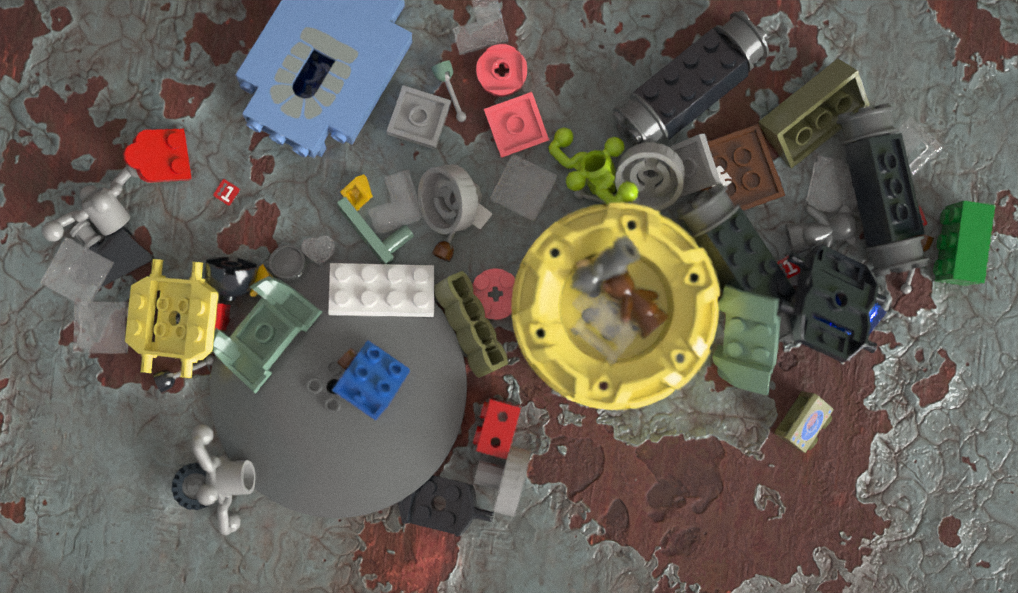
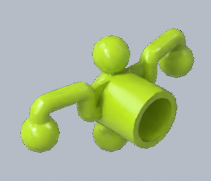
M566 127L560 128L555 132L554 140L549 145L550 154L563 167L567 169L575 168L577 170L570 172L566 177L565 182L568 189L580 191L587 184L592 194L598 196L606 204L632 202L637 198L638 187L630 181L624 182L618 187V194L616 196L611 194L616 190L615 176L617 172L611 157H618L624 152V142L620 138L611 137L607 139L604 150H594L589 153L578 152L572 158H569L559 148L568 147L572 144L574 140L573 132Z

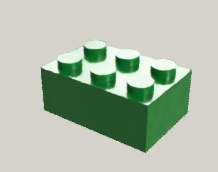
M960 201L945 206L940 215L942 232L938 236L936 244L939 250L938 260L935 261L933 266L936 282L963 286L985 283L995 205Z

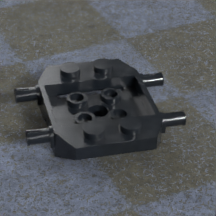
M823 244L815 246L806 257H802L793 251L790 252L787 261L799 266L801 269L793 304L780 299L777 303V310L789 314L794 341L841 363L850 360L861 349L874 353L877 349V343L868 340L871 328L869 313L875 303L883 306L887 298L877 293L879 285L869 268ZM835 295H837L839 300L841 301V306L837 305L835 301ZM811 314L832 322L837 327H842L852 333L851 335L812 318Z

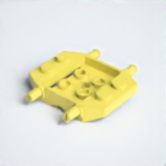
M152 259L150 276L131 285L125 342L138 354H141L140 372L152 373L153 357L164 356L180 358L182 361L180 377L192 378L193 362L203 360L212 352L218 292L206 282V279H202L204 263L192 262L191 277L189 280L166 278V276L162 275L164 260ZM157 291H160V297L156 302ZM157 306L158 317L157 323L154 326L155 308ZM179 312L180 322L177 324L176 315ZM153 327L155 334V342L152 341Z

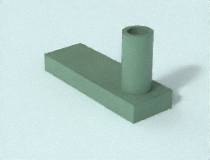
M346 197L337 202L338 210L382 264H390L393 261L392 253L414 237L411 230L404 224L381 242Z

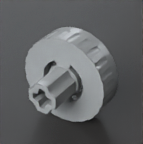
M644 142L634 145L619 160L615 176L616 189L618 191V187L622 183L630 181L638 187V196L634 201L626 203L648 207L656 211L665 209L675 203L682 193L685 176L684 165L678 154L663 144ZM637 173H638L639 179L644 183V185H643L641 182L638 181V179H637Z
M449 164L428 169L419 182L418 202L422 216L429 227L437 233L449 234L465 230L472 225L477 215L478 203L482 199L480 186L474 183L469 174L458 165Z
M511 445L505 466L479 460L474 484L499 490L493 512L512 517L515 516L531 450Z

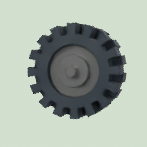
M190 463L183 466L175 474L172 481L171 489L174 499L180 506L188 510H200L209 506L201 504L197 499V491L202 485L206 484L207 471L202 468L200 463Z

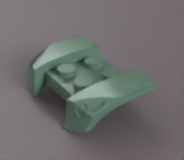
M270 276L250 286L262 298L232 335L229 336L216 328L213 338L212 352L254 393L270 377L272 372L268 369L300 330L306 332L322 313L320 309L297 290L282 280Z
M725 284L723 294L718 302L719 310L726 313L724 345H718L717 350L713 354V361L718 368V375L734 387L768 395L770 375L777 361L781 317L776 315L778 299L746 292L732 285Z

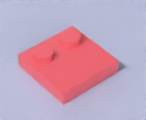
M532 92L484 109L501 158L549 141Z

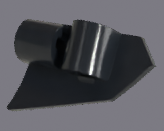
M122 226L117 231L108 235L101 243L98 242L91 246L72 266L73 282L105 286L146 265L155 258L136 242L137 238L125 226Z

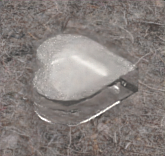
M321 236L318 239H305L301 249L308 258L321 267L335 251L336 244L331 237Z

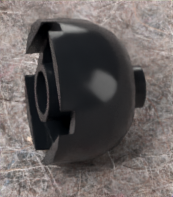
M213 257L206 260L204 275L206 282L216 289L218 295H221V299L233 301L236 300L237 296H243L251 290L250 286L255 284L257 264L241 258H237V262L229 261V257Z

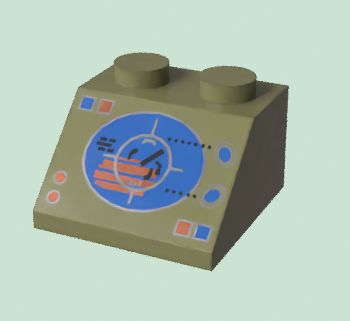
M801 391L774 434L797 450L806 453L807 450H811L818 441L816 436L821 428L825 429L831 422V413L834 409L815 393Z

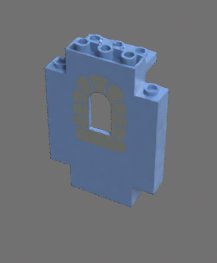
M281 0L236 73L240 84L239 87L249 94L255 92L243 112L247 122L246 125L258 133L261 130L270 135L269 138L280 145L286 143L292 146V150L302 157L307 155L315 158L316 155L322 157L326 150L325 140L329 133H331L333 139L340 143H345L346 141L353 144L412 44V33L394 24L405 6V0ZM315 50L335 62L316 94L306 99L299 98L294 94L292 86L312 51Z

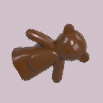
M628 270L623 274L606 279L601 286V289L609 295L611 301H621V322L627 323L631 320L637 323L640 328V336L643 339L669 318L657 306V303L654 302L659 297L658 293L652 290L635 288L633 278Z

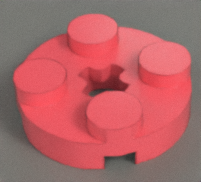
M493 45L478 59L476 66L477 79L485 92L499 97L510 96L518 92L526 81V60L520 52L510 45ZM500 64H504L505 69H509V73H505L504 77H499V74L494 72L495 69H499Z
M503 269L486 270L478 275L472 284L473 294L482 303L485 317L488 319H504L512 314L511 301L515 278L511 273ZM494 286L498 287V291H503V296H500L497 302L493 301V297H488V292H492Z

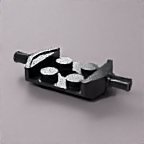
M432 475L415 492L398 502L402 523H411L452 533L457 537L465 533L474 519L492 522L493 517L490 516H494L493 511L480 509V506H477L476 492L473 484ZM437 496H442L446 501V506L443 510H438L434 506V499Z

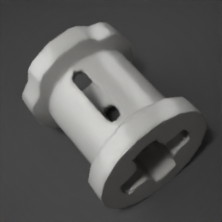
M88 220L79 222L70 231V235L77 238L85 246V251L105 239L103 235H98L94 231Z

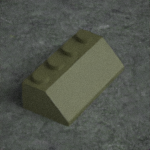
M837 58L762 118L759 124L766 140L788 167L792 169L842 129L841 125L836 123L838 115L848 112L856 113L859 108L870 106L858 70Z

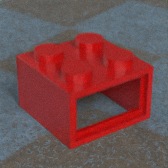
M492 397L490 402L484 401L480 418L485 419L483 427L477 426L473 444L478 445L476 451L507 459L521 409L520 405ZM499 412H506L508 419L504 422L499 421L497 418ZM498 437L501 440L500 446L491 445V439Z

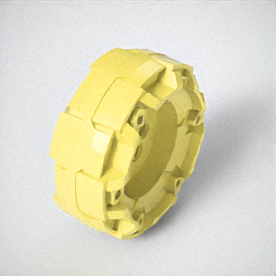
M609 203L593 205L572 212L555 222L535 240L520 264L513 286L511 301L512 321L517 342L524 357L535 373L553 390L574 402L593 408L608 410L632 409L649 405L665 398L673 391L681 388L699 370L710 352L709 348L715 336L719 313L717 297L720 296L714 269L703 248L699 249L694 239L674 221L660 215L659 211L636 204ZM627 222H634L636 225L635 230H629L626 226ZM628 236L639 251L640 259L628 264L626 269L633 278L635 288L657 292L659 297L654 302L669 316L663 324L645 339L640 336V328L636 331H630L626 323L621 322L620 309L614 315L606 310V304L610 299L609 295L601 289L605 280H602L599 286L600 293L595 298L588 296L587 293L579 292L575 288L572 289L570 286L572 284V275L577 269V262L588 260L591 264H594L599 254L609 246L613 247V243L618 237ZM558 249L560 252V256L558 258H552L550 256V250ZM691 273L697 275L696 283H692L689 280ZM587 308L592 309L595 313V320L589 324L585 323L581 317L583 310ZM606 325L612 326L615 330V336L611 340H605L602 336V329ZM538 328H543L546 332L545 337L542 339L537 338L535 335ZM678 353L684 356V360L681 363H677L675 360V356ZM601 381H606L608 384L605 391H600L598 388V384Z

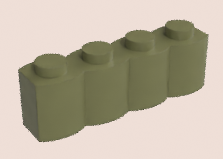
M460 271L434 285L435 296L440 305L445 308L447 321L456 331L459 345L468 355V363L473 373L480 378L507 365L506 352L501 344L496 341L495 330L489 320L485 318L482 303L473 294V286L469 277L463 271Z

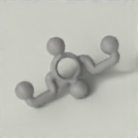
M127 165L113 179L110 189L105 187L97 188L92 185L83 187L80 191L82 210L69 212L53 221L45 223L42 228L43 237L48 241H57L63 236V227L75 221L82 222L87 218L93 222L104 236L120 229L128 222L131 216L116 197L121 193L122 185L131 176L139 178L136 169Z
M200 424L192 431V449L202 468L207 471L206 484L202 485L197 491V499L203 505H211L218 498L217 517L219 532L222 535H228L231 532H235L241 523V519L236 513L228 512L232 502V495L251 494L255 487L254 466L250 460L231 461L226 454L220 457L212 456L209 458L203 445L208 444L212 440L213 431L209 426Z

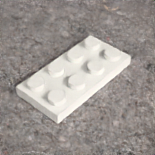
M330 263L329 315L433 317L434 265Z

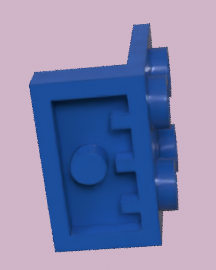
M366 341L332 391L374 420H377L390 404L410 369L372 342Z

